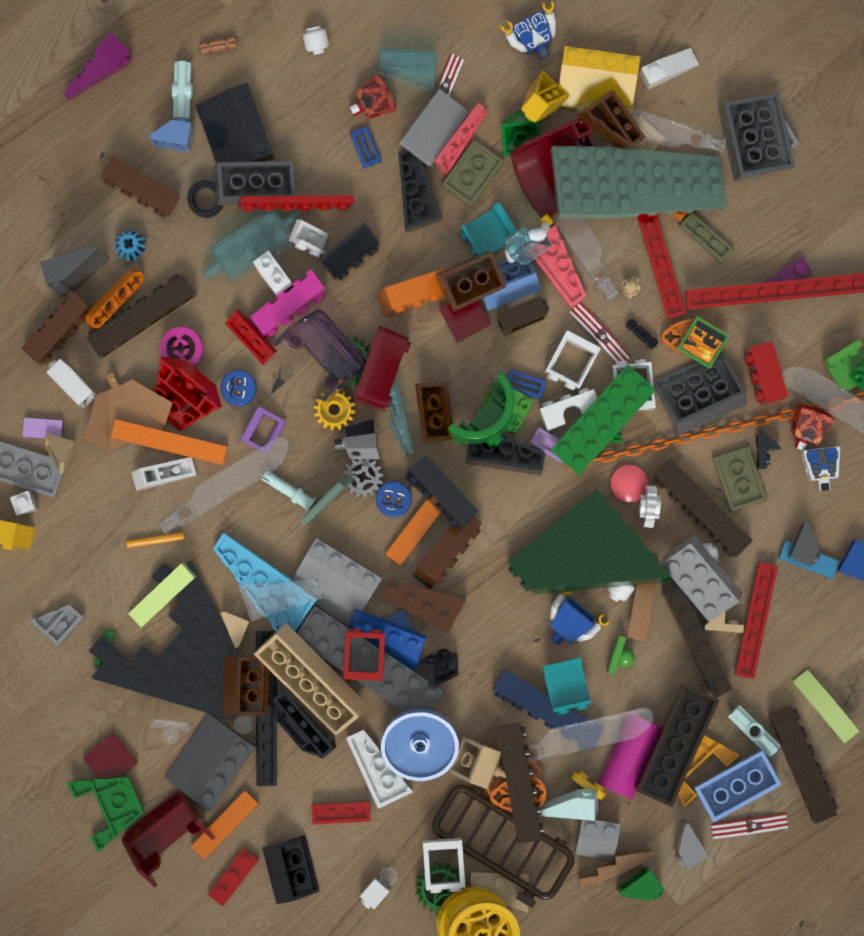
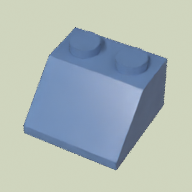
M177 118V120H170L150 134L149 140L154 147L191 153L195 130L188 119Z

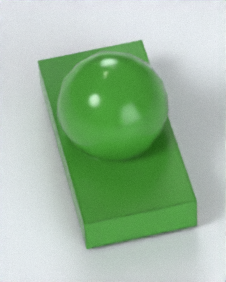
M617 636L607 667L608 673L615 674L618 664L622 667H629L634 663L635 655L633 651L623 648L626 637Z

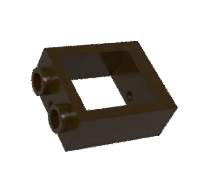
M539 296L497 314L496 319L503 336L546 319L549 307L546 300H542Z

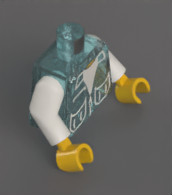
M548 214L539 220L541 223L539 228L524 227L514 235L507 236L504 247L506 248L505 255L508 262L513 263L516 261L526 266L552 246L547 233L554 220Z

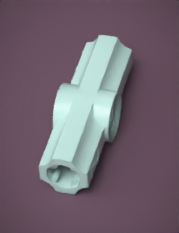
M178 61L174 65V82L172 83V99H174L173 119L184 118L190 120V100H192L193 96L191 62Z
M740 705L736 706L727 716L769 758L781 747L762 725ZM752 726H757L759 729L756 736L750 735L749 731Z

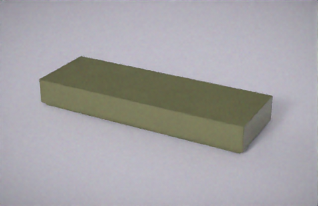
M693 212L689 213L678 226L720 263L734 250L729 243Z

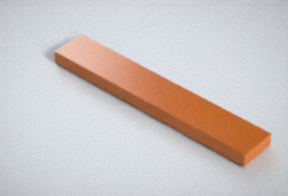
M115 419L111 438L221 465L224 464L228 448L226 445Z

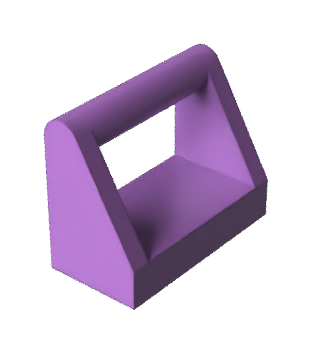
M258 406L241 441L269 455L286 421ZM264 415L278 422L265 447L262 448L251 442Z

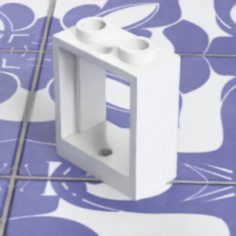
M269 251L253 261L256 269L276 296L282 291L291 290V281Z
M567 330L545 371L548 374L547 378L555 382L558 380L565 383L564 387L572 391L575 389L579 390L601 348ZM566 341L592 354L578 382L552 370Z
M61 359L58 361L54 360L48 366L49 370L46 373L80 407L85 409L95 399L96 393L66 362Z
M646 359L635 360L633 364H628L634 370L645 369L646 381L654 387L651 362H647ZM618 361L616 365L612 366L613 379L618 375V371H621L627 365V361ZM654 393L638 411L656 408Z
M462 838L423 840L426 890H430V893L442 892V889H450L451 892L461 891V888H465ZM458 848L460 881L431 883L428 851Z

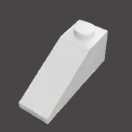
M689 48L642 67L640 75L649 90L699 66V63L692 49Z
M192 457L139 468L132 472L136 491L196 476Z

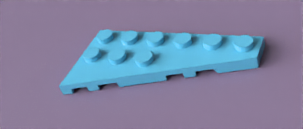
M226 532L223 533L214 546V551L226 567L231 570L238 583H241L247 595L262 615L268 619L275 632L285 623L297 632L315 605L318 597Z

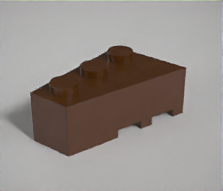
M614 90L604 93L577 114L578 117L618 148L630 149L646 137Z

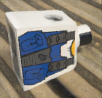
M840 447L801 451L808 481H818L819 492L830 491L829 479H836L839 476Z

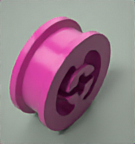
M176 327L169 330L160 342L161 356L170 358L168 346L174 338H177L172 345L174 349L180 348V344L184 347H190L188 342L183 340L185 336H188L195 343L194 355L189 360H186V357L191 352L190 349H184L182 354L178 350L173 351V353L180 360H186L192 366H196L203 355V344L199 336L193 330L186 327Z

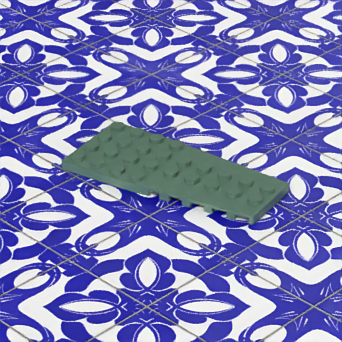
M552 146L551 148L558 218L638 217L639 214L653 216L666 212L668 215L674 214L677 211H685V213H692L693 210L710 212L711 209H721L724 211L727 207L719 156L616 147Z

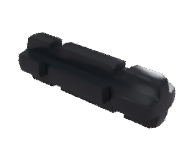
M631 318L626 323V328L630 331L632 330L633 334L643 343L646 342L650 349H654L658 345V340L654 337L652 338L651 334L641 325L638 326L634 319Z

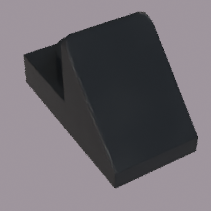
M763 430L756 431L757 470H765L767 465H770V454H767V451L782 449Z

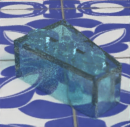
M380 48L379 73L435 94L437 51Z

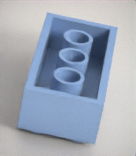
M759 749L692 787L710 820L715 822L782 784L765 753Z

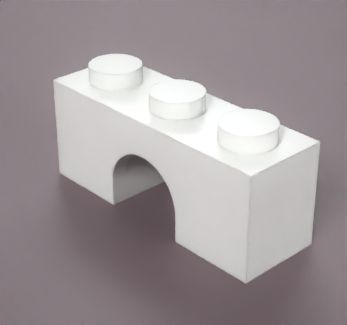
M585 388L578 391L579 395L571 397V394L560 397L561 401L557 403L549 401L542 404L543 408H540L539 412L546 431L566 424L563 413L569 407L577 408L582 415L597 398L595 390Z

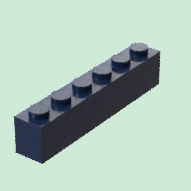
M505 669L493 687V690L496 691L495 696L503 701L505 698L511 700L513 707L520 711L522 708L529 711L528 716L535 720L541 718L546 721L544 723L545 726L553 731L555 728L561 730L562 733L560 735L568 740L576 739L579 741L577 745L585 750H588V748L593 750L604 732L603 728L569 709V713L558 715V712H553L548 695Z

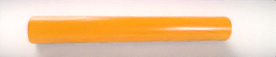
M184 532L127 540L126 543L127 548L185 540Z

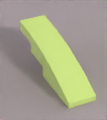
M808 670L792 681L843 743H846L859 732L844 711Z

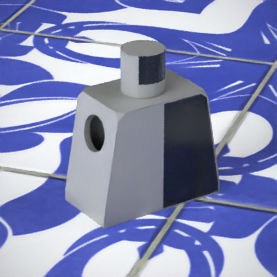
M374 418L346 426L344 428L345 438L334 439L335 449H346L349 459H380L378 429Z

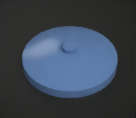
M412 709L398 714L386 725L381 737V753L385 763L395 774L408 780L426 781L437 778L451 768L458 755L459 740L454 726L440 713L428 709Z

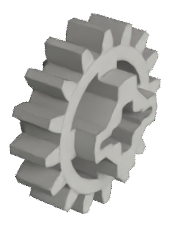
M352 459L353 465L346 464L348 471H343L342 473L346 477L348 475L357 482L356 488L352 484L347 487L351 488L349 494L356 492V498H359L360 494L367 498V493L374 496L373 490H379L377 485L383 484L379 478L384 475L378 473L381 467H375V460L370 463V459L365 461L359 459V462ZM362 465V468L357 472L352 471L355 467ZM369 467L374 470L376 477L369 474ZM365 473L366 477L372 480H364L361 483L357 476ZM367 484H374L371 488L363 490Z

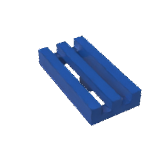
M368 126L351 132L350 136L363 168L366 169L369 166L381 163ZM363 132H366V135L376 157V159L372 160V157L362 135ZM355 135H359L369 160L367 163L364 160Z
M511 369L507 378L509 382L539 391V394L512 386L513 389L524 395L541 400L547 381ZM512 375H515V376H518V377H521V378H524V379H527V380H530V381H533V382H536V383H539V384H542V385H541V387H538V386H535V385H532V384H529V383H526V382H523V381H520V380H516V379H513V378H512Z

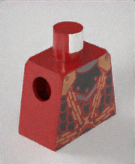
M380 74L355 92L358 102L349 106L353 116L364 112L367 119L397 110V106Z
M797 402L790 432L795 437H798L794 447L805 450L808 442L820 444L835 418L828 412Z

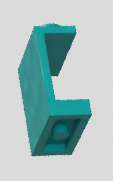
M499 202L493 206L492 210L466 226L464 224L460 226L462 232L459 234L465 243L468 241L472 247L469 250L474 257L485 251L495 253L509 244L506 240L507 236L515 235L518 231Z
M581 657L542 666L553 712H558V715L569 713V709L574 707L577 710L586 709L588 704L592 703L587 689Z

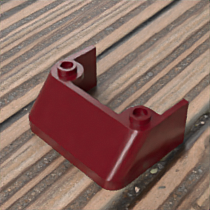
M382 326L378 327L356 391L355 401L357 404L384 413L386 412V407L390 408L393 399L390 393L404 353L409 352L412 343L409 342V337Z
M177 791L131 827L123 835L122 843L137 872L155 888L157 883L152 873L160 867L161 858L159 854L187 831L194 836L205 832L212 840L215 839V836L206 820L182 792Z

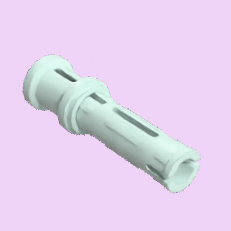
M269 470L264 473L261 479L291 498L292 503H297L304 507L306 512L317 501L316 497L312 498L302 488L297 489Z

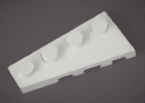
M364 730L346 737V741L377 809L413 792L403 781L402 777L395 774L387 766L379 748Z

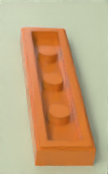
M428 500L424 502L385 554L400 566L440 514Z
M245 790L210 826L215 839L212 840L204 832L191 847L205 860L259 803Z

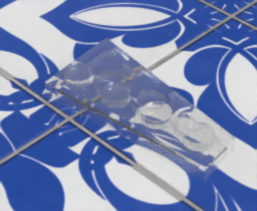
M318 579L239 585L251 622L324 598Z

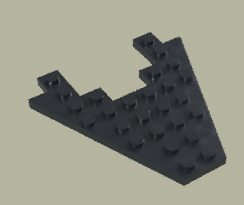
M189 561L187 566L197 577L175 596L180 603L168 616L183 628L158 658L142 646L131 660L100 636L89 649V652L103 663L93 674L92 678L232 720L235 716L223 715L225 656H239L194 564ZM163 562L151 577L160 584L174 570Z

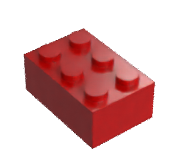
M773 341L753 346L746 350V355H743L745 365L750 367L749 379L756 388V392H754L756 402H760V405L764 406L789 397Z

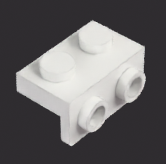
M297 219L289 241L295 243V248L303 251L307 249L309 250L308 254L319 258L320 255L323 256L327 253L323 248L329 234Z

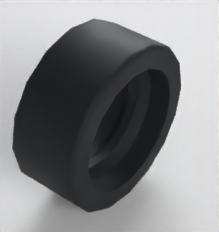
M208 180L198 181L188 191V205L193 213L199 217H214L222 210L223 205L216 206L215 204L210 210H201L195 204V195L204 188L215 192V183Z

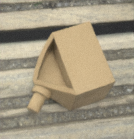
M462 736L457 758L449 769V773L486 789L495 776L506 778L505 770L502 769L503 766L499 765L500 751Z

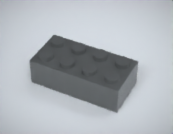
M293 161L217 163L214 167L216 206L238 205L237 202L241 196H296Z

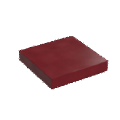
M478 301L456 311L453 310L450 304L439 308L457 343L491 325Z
M114 733L83 758L98 778L121 777L138 763Z

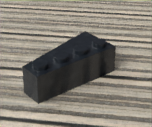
M407 149L399 151L405 231L409 233L444 219L424 162Z
M502 436L504 439L497 447L493 445L490 448L486 443L468 444L466 464L542 475L545 452L514 441L507 436Z
M427 455L409 469L405 479L440 514H443L448 519L447 521L453 528L462 529L479 512Z

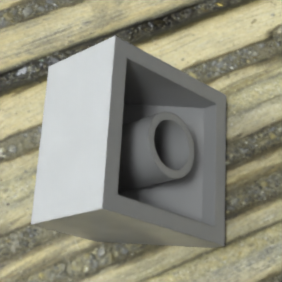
M595 818V821L580 819L575 855L613 861L621 824Z
M685 820L681 821L675 844L677 853L674 855L682 867L686 866L690 869L709 856L689 823Z

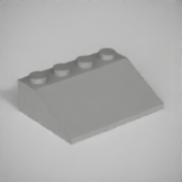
M317 538L292 578L318 597L315 603L316 606L348 626L350 625L354 610L363 611L382 581V578Z

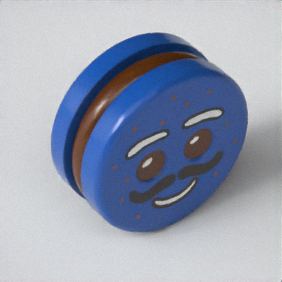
M234 370L226 374L222 379L221 394L229 404L245 406L255 398L257 385L249 373L243 370Z
M387 482L379 488L376 494L378 509L388 517L402 516L411 506L410 491L400 482Z

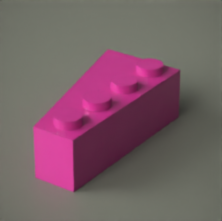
M311 269L306 273L308 277L304 280L302 278L292 283L290 291H282L276 296L274 303L272 301L268 302L250 316L264 337H272L279 331L277 328L281 325L287 326L294 320L293 317L298 313L302 315L310 309L308 307L313 302L317 304L325 298L326 290Z

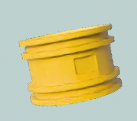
M473 886L456 891L446 899L438 912L436 921L438 936H520V928L513 914L496 893L484 887ZM492 914H496L494 919L489 920ZM460 923H464L461 928H458Z

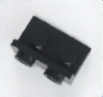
M440 649L437 653L428 655L425 659L419 661V666L427 667L428 686L436 687L458 676L457 653L449 652L448 649Z

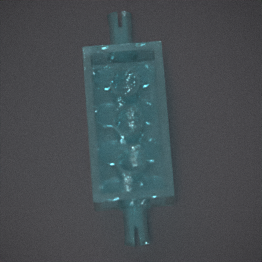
M275 209L270 212H264L211 246L209 250L214 256L215 262L201 270V273L208 281L218 273L224 272L229 281L233 283L255 269L253 261L267 251L272 256H275L293 244V242L289 241L291 234L288 230L296 223L297 219L303 220L301 214L296 209L286 217L280 218Z

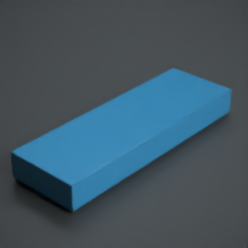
M784 542L778 559L834 579L839 560L820 554L818 562L809 567L788 558L794 543Z

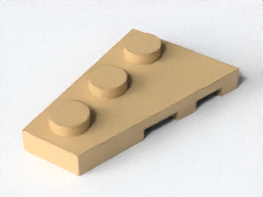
M471 872L470 887L487 888L496 893L505 905L528 913V906L516 899L519 892L524 893V889L496 872ZM521 873L519 878L529 883V873Z

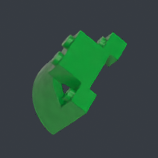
M502 372L496 377L498 381L494 385L493 390L489 391V394L493 397L492 400L477 414L469 425L462 420L459 426L453 423L448 428L449 436L460 446L463 444L467 445L468 443H486L490 448L493 445L497 447L503 441L504 437L502 436L506 431L510 433L517 426V417L513 414V387Z

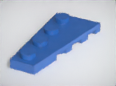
M355 609L349 629H362V633H370V629L381 630V634H385L384 652L415 672L427 636ZM365 638L379 648L380 639Z

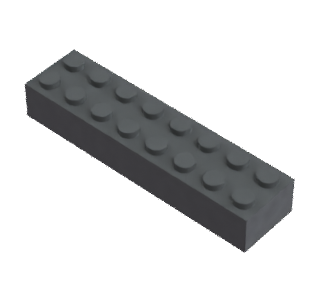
M314 606L297 634L319 656L344 672L346 632H350V629L317 606ZM351 637L349 671L378 672L379 648L365 638ZM384 652L383 681L357 680L404 712L412 709L432 710L444 692L437 686H428L427 679L386 652Z

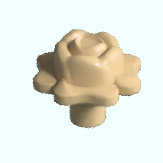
M631 276L622 282L623 296H627L630 299L638 294L641 289L639 278Z

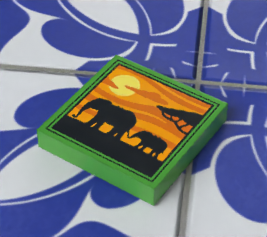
M697 316L677 350L710 369L730 336Z

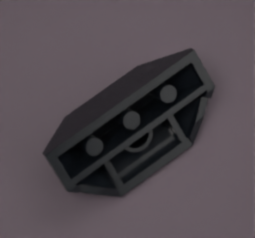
M285 688L273 699L277 722L302 751L323 759L336 748L334 734L289 689Z

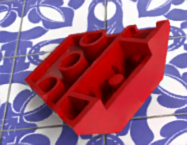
M163 356L160 358L161 365L157 373L158 380L153 392L173 403L167 421L178 431L183 430L202 417L222 407L216 385L188 361Z

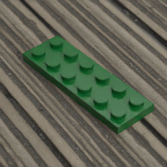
M627 364L550 451L580 476L652 396L656 389Z

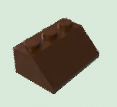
M485 251L435 274L442 293L454 311L506 288L494 255L490 251Z
M447 382L415 384L423 442L441 443L453 440L448 432V428L453 424Z
M225 656L223 715H268L269 669L257 657Z

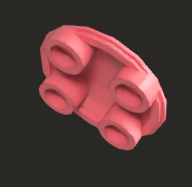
M625 465L613 473L610 487L618 500L633 503L639 501L641 495H645L648 479L641 468L635 465Z

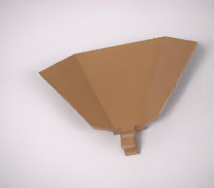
M109 373L106 377L112 389L96 394L83 440L109 451L131 444L130 442L111 438L115 419L163 430L173 403L133 379L119 385L115 373Z

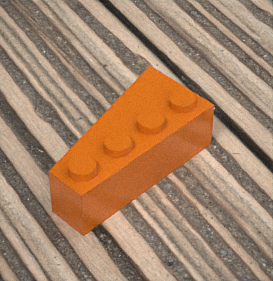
M452 266L385 287L377 295L384 316L386 317L394 313L398 314L406 311L408 308L422 306L427 301L434 302L441 299V296H444L441 291L435 274Z

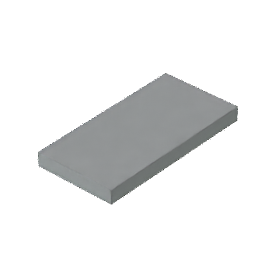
M439 89L399 144L430 167L466 118L469 111Z
M0 441V481L56 498L64 473L60 474L51 457Z

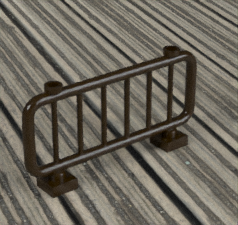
M464 785L453 787L433 819L432 829L434 834L441 839L454 838L452 837L473 801L476 800L486 806L487 809L466 845L462 843L463 852L524 889V893L519 892L516 899L527 906L534 907L536 901L533 899L535 896L542 900L554 898L575 862L573 852L565 846L567 842L558 836L553 839L547 834H542V841L554 849L535 882L531 885L519 878L541 840L535 841L516 875L503 868V865L518 841L517 835L499 865L488 859L486 855L506 821L509 820L514 823L513 814L482 796L483 791L475 786L472 789ZM464 793L471 798L450 834H447L441 830L440 822L456 795ZM490 810L504 817L484 853L480 854L469 846ZM451 849L438 850L447 857H450L453 852ZM558 850L566 855L567 862L550 891L542 892L536 886Z

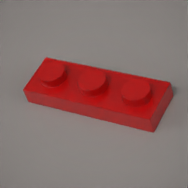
M239 309L225 322L228 328L262 365L266 364L277 352Z
M370 801L311 805L312 824L371 821Z
M243 848L208 895L224 906L259 859Z

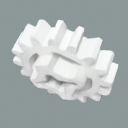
M646 486L645 495L640 497L639 517L643 518V527L653 528L655 519H659L661 501L660 496H657L656 486Z

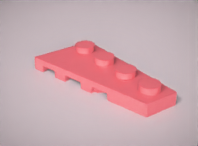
M478 103L470 110L468 117L434 160L440 172L448 176L488 113L483 105Z
M555 224L549 229L544 240L530 243L525 249L569 307L572 308L586 298V294Z

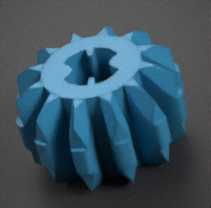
M132 228L129 229L128 234L125 230H122L123 236L121 237L117 234L116 237L119 241L113 242L115 246H119L114 249L115 253H120L119 257L121 259L126 256L127 261L131 260V256H133L134 260H138L136 254L138 253L143 256L144 253L140 249L146 248L145 244H141L145 241V238L139 237L141 233L139 231L134 233ZM128 241L130 243L132 241V244L134 245L132 248L129 247L127 249L126 243Z

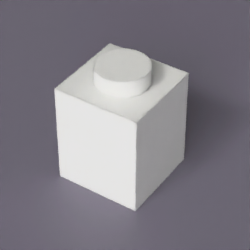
M25 491L10 497L17 516H23L39 510L31 491Z
M375 877L360 894V898H362L360 902L368 909L370 907L375 909L387 896L390 889Z

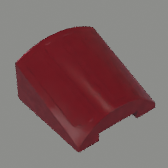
M577 118L530 139L510 153L519 184L528 201L541 218L546 214L551 218L558 215L551 157L552 146L596 147L590 135L593 133L591 126L581 118Z

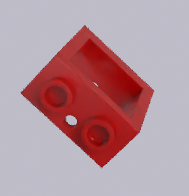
M350 628V632H346L343 679L383 681L385 634H381V630L370 629V633H362V629ZM351 637L380 639L378 672L349 671Z

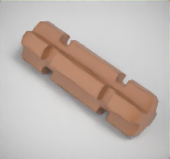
M228 37L227 40L223 38L210 41V43H200L199 47L201 53L206 54L209 51L226 50L227 47L230 49L236 48L237 42L235 37Z

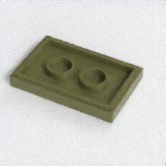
M474 139L441 186L472 208L505 161Z
M749 446L712 458L730 512L767 500Z

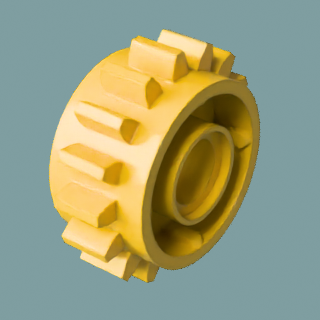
M329 389L327 395L321 393V400L316 399L319 404L314 406V409L318 410L314 416L320 417L318 420L319 424L324 422L323 428L326 429L330 426L331 431H334V428L338 427L340 431L342 425L348 426V420L353 421L351 414H355V411L351 410V408L355 404L349 403L352 398L351 396L346 398L345 391L339 394L338 389L335 390V393H332ZM332 405L340 407V412L337 415L329 413Z

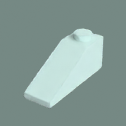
M589 788L578 789L548 800L540 807L541 815L538 816L595 821L598 813V791Z

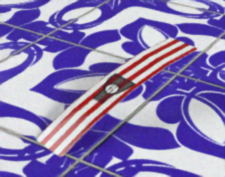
M452 53L450 54L434 95L441 89L450 96L464 59Z
M579 303L570 311V314L589 332L615 362L627 361L631 357L582 303Z
M783 813L711 824L713 839H721L787 829L788 824L786 814Z

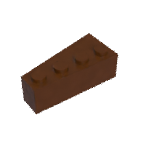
M115 156L110 160L100 177L108 186L121 190L120 193L129 198L132 196L137 199V203L155 209L153 212L161 217H164V215L170 216L181 197Z
M72 290L67 294L69 299L63 303L60 302L56 307V314L47 317L42 324L44 328L42 330L37 329L21 348L40 366L42 364L46 365L52 359V354L64 347L66 344L65 340L69 336L73 337L78 332V327L82 322L86 323L85 317L91 308Z
M474 517L460 530L450 526L412 576L428 589H431L436 582L440 584L447 575L444 573L448 567L452 569L458 561L456 556L459 553L464 554L470 546L467 542L471 538L475 540L481 532L479 527L482 523Z
M389 579L380 595L446 633L450 631L466 602V599Z

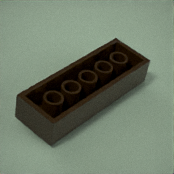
M681 683L634 790L673 807L720 701L719 699Z

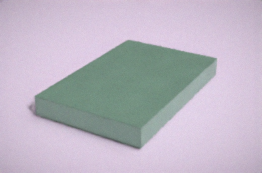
M348 475L339 481L300 519V522L305 526L316 519L354 479Z

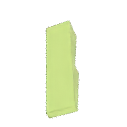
M184 562L181 563L128 614L142 628L197 576Z

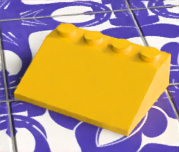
M565 46L559 86L569 97L560 108L582 111L604 93L614 90L631 114L640 56Z

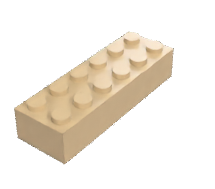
M287 623L271 635L254 653L335 736L355 721L368 705Z

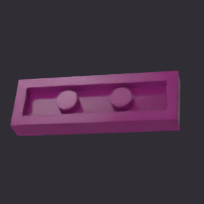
M802 256L762 283L804 279L812 274L813 271Z

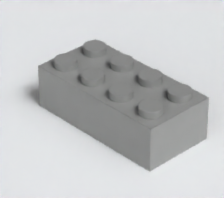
M692 535L663 556L662 566L709 622L740 602L742 591L695 535Z

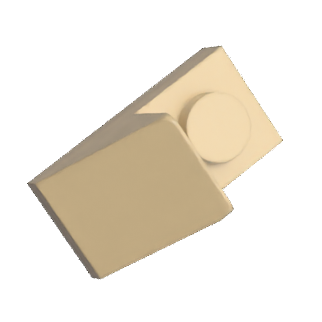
M725 611L712 621L705 623L703 630L743 633L744 625H739V621L728 620L727 624H725Z

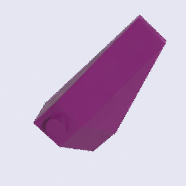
M111 32L95 49V57L84 64L83 74H78L63 93L68 101L118 72L122 67H127L131 62V52Z

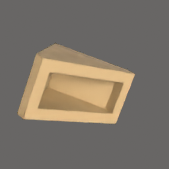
M47 433L45 434L44 446L58 472L62 474L73 455L74 441Z
M226 611L221 612L235 649L241 647L251 621Z

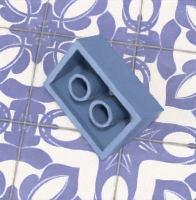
M525 252L516 255V260L513 263L508 262L507 259L497 263L506 288L486 296L482 300L489 311L541 291L537 274Z

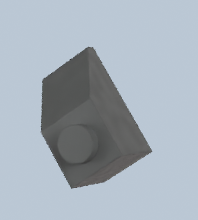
M802 522L788 558L810 567L818 562L820 557L818 551L820 548L808 522Z

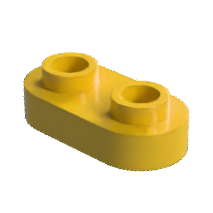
M574 771L570 777L583 788L598 791V799L602 800L606 795L603 792L605 788L597 782L594 785L588 781L589 777L582 771L578 773Z

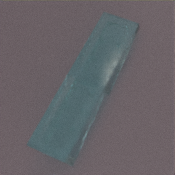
M395 377L390 393L393 399L389 408L394 420L389 422V426L406 457L413 454L414 450L397 378Z

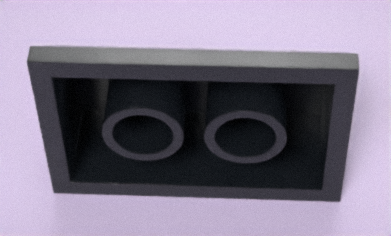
M364 222L320 257V261L335 282L338 279L342 281L349 275L348 271L353 267L355 269L359 268L364 263L363 259L368 255L370 257L374 256L379 251L380 243Z
M305 835L262 847L276 904L293 902L320 892Z

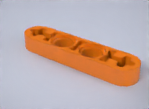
M129 269L86 314V323L93 328H100L143 283V274L136 269ZM124 287L123 294L118 296L119 290ZM111 301V306L105 309L107 302Z

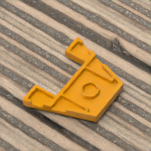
M704 735L686 778L712 753L726 767L740 755ZM684 781L678 797L682 805L686 807L697 794Z

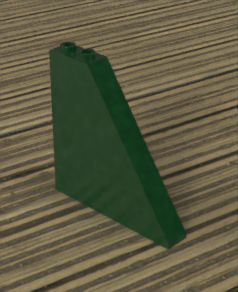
M598 489L507 561L510 565L508 570L514 577L519 576L522 580L520 582L521 586L526 592L530 590L533 594L662 583L672 580L667 570Z

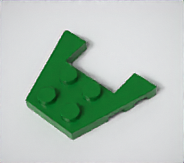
M129 776L76 780L67 783L74 799L93 792L108 824V828L91 835L97 852L101 851L119 833L144 813V809Z

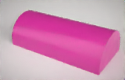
M628 713L598 780V784L633 800L636 794L634 789L662 727Z

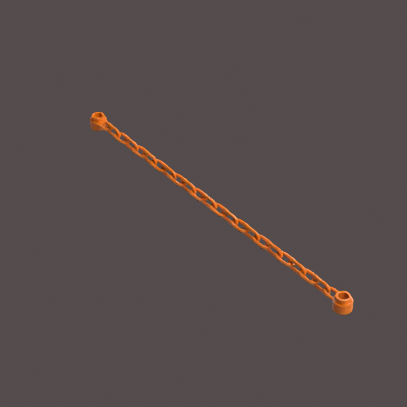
M864 392L856 393L850 399L838 397L830 399L828 404L819 405L818 403H812L808 405L811 407L816 406L815 408L821 410V408L825 407L830 409L841 408L851 401L863 403L864 399L858 401L859 397L857 396L864 395ZM842 400L840 401L842 405L833 406L834 404L831 403L834 401ZM793 409L782 410L777 413V416L772 417L768 415L756 416L751 422L747 423L735 421L728 423L725 428L721 429L709 427L695 435L688 432L680 436L677 435L674 440L668 441L662 438L654 440L650 445L644 447L636 444L625 448V451L618 453L615 450L601 453L593 461L610 462L616 460L619 455L626 454L629 457L640 455L643 450L649 448L657 451L665 449L669 444L675 442L683 445L691 443L694 438L701 436L704 439L713 438L722 431L734 433L742 431L748 425L760 427L769 424L770 420L774 419L786 421L793 419L795 411ZM786 412H791L790 415H792V416L786 417V418H782L783 415H780V414L786 413ZM765 418L764 420L767 422L756 424L757 421L755 420ZM739 424V427H741L739 429L730 430L732 429L731 425ZM715 429L714 433L716 434L705 436L707 435L705 431ZM690 435L688 437L690 440L679 442L681 441L679 437ZM665 441L663 442L665 446L654 448L656 447L654 443ZM640 447L637 449L639 452L629 454L631 451L628 449ZM614 453L612 454L614 458L605 459V456H603L606 454ZM567 466V469H568L569 471L574 472L572 469H570V468Z

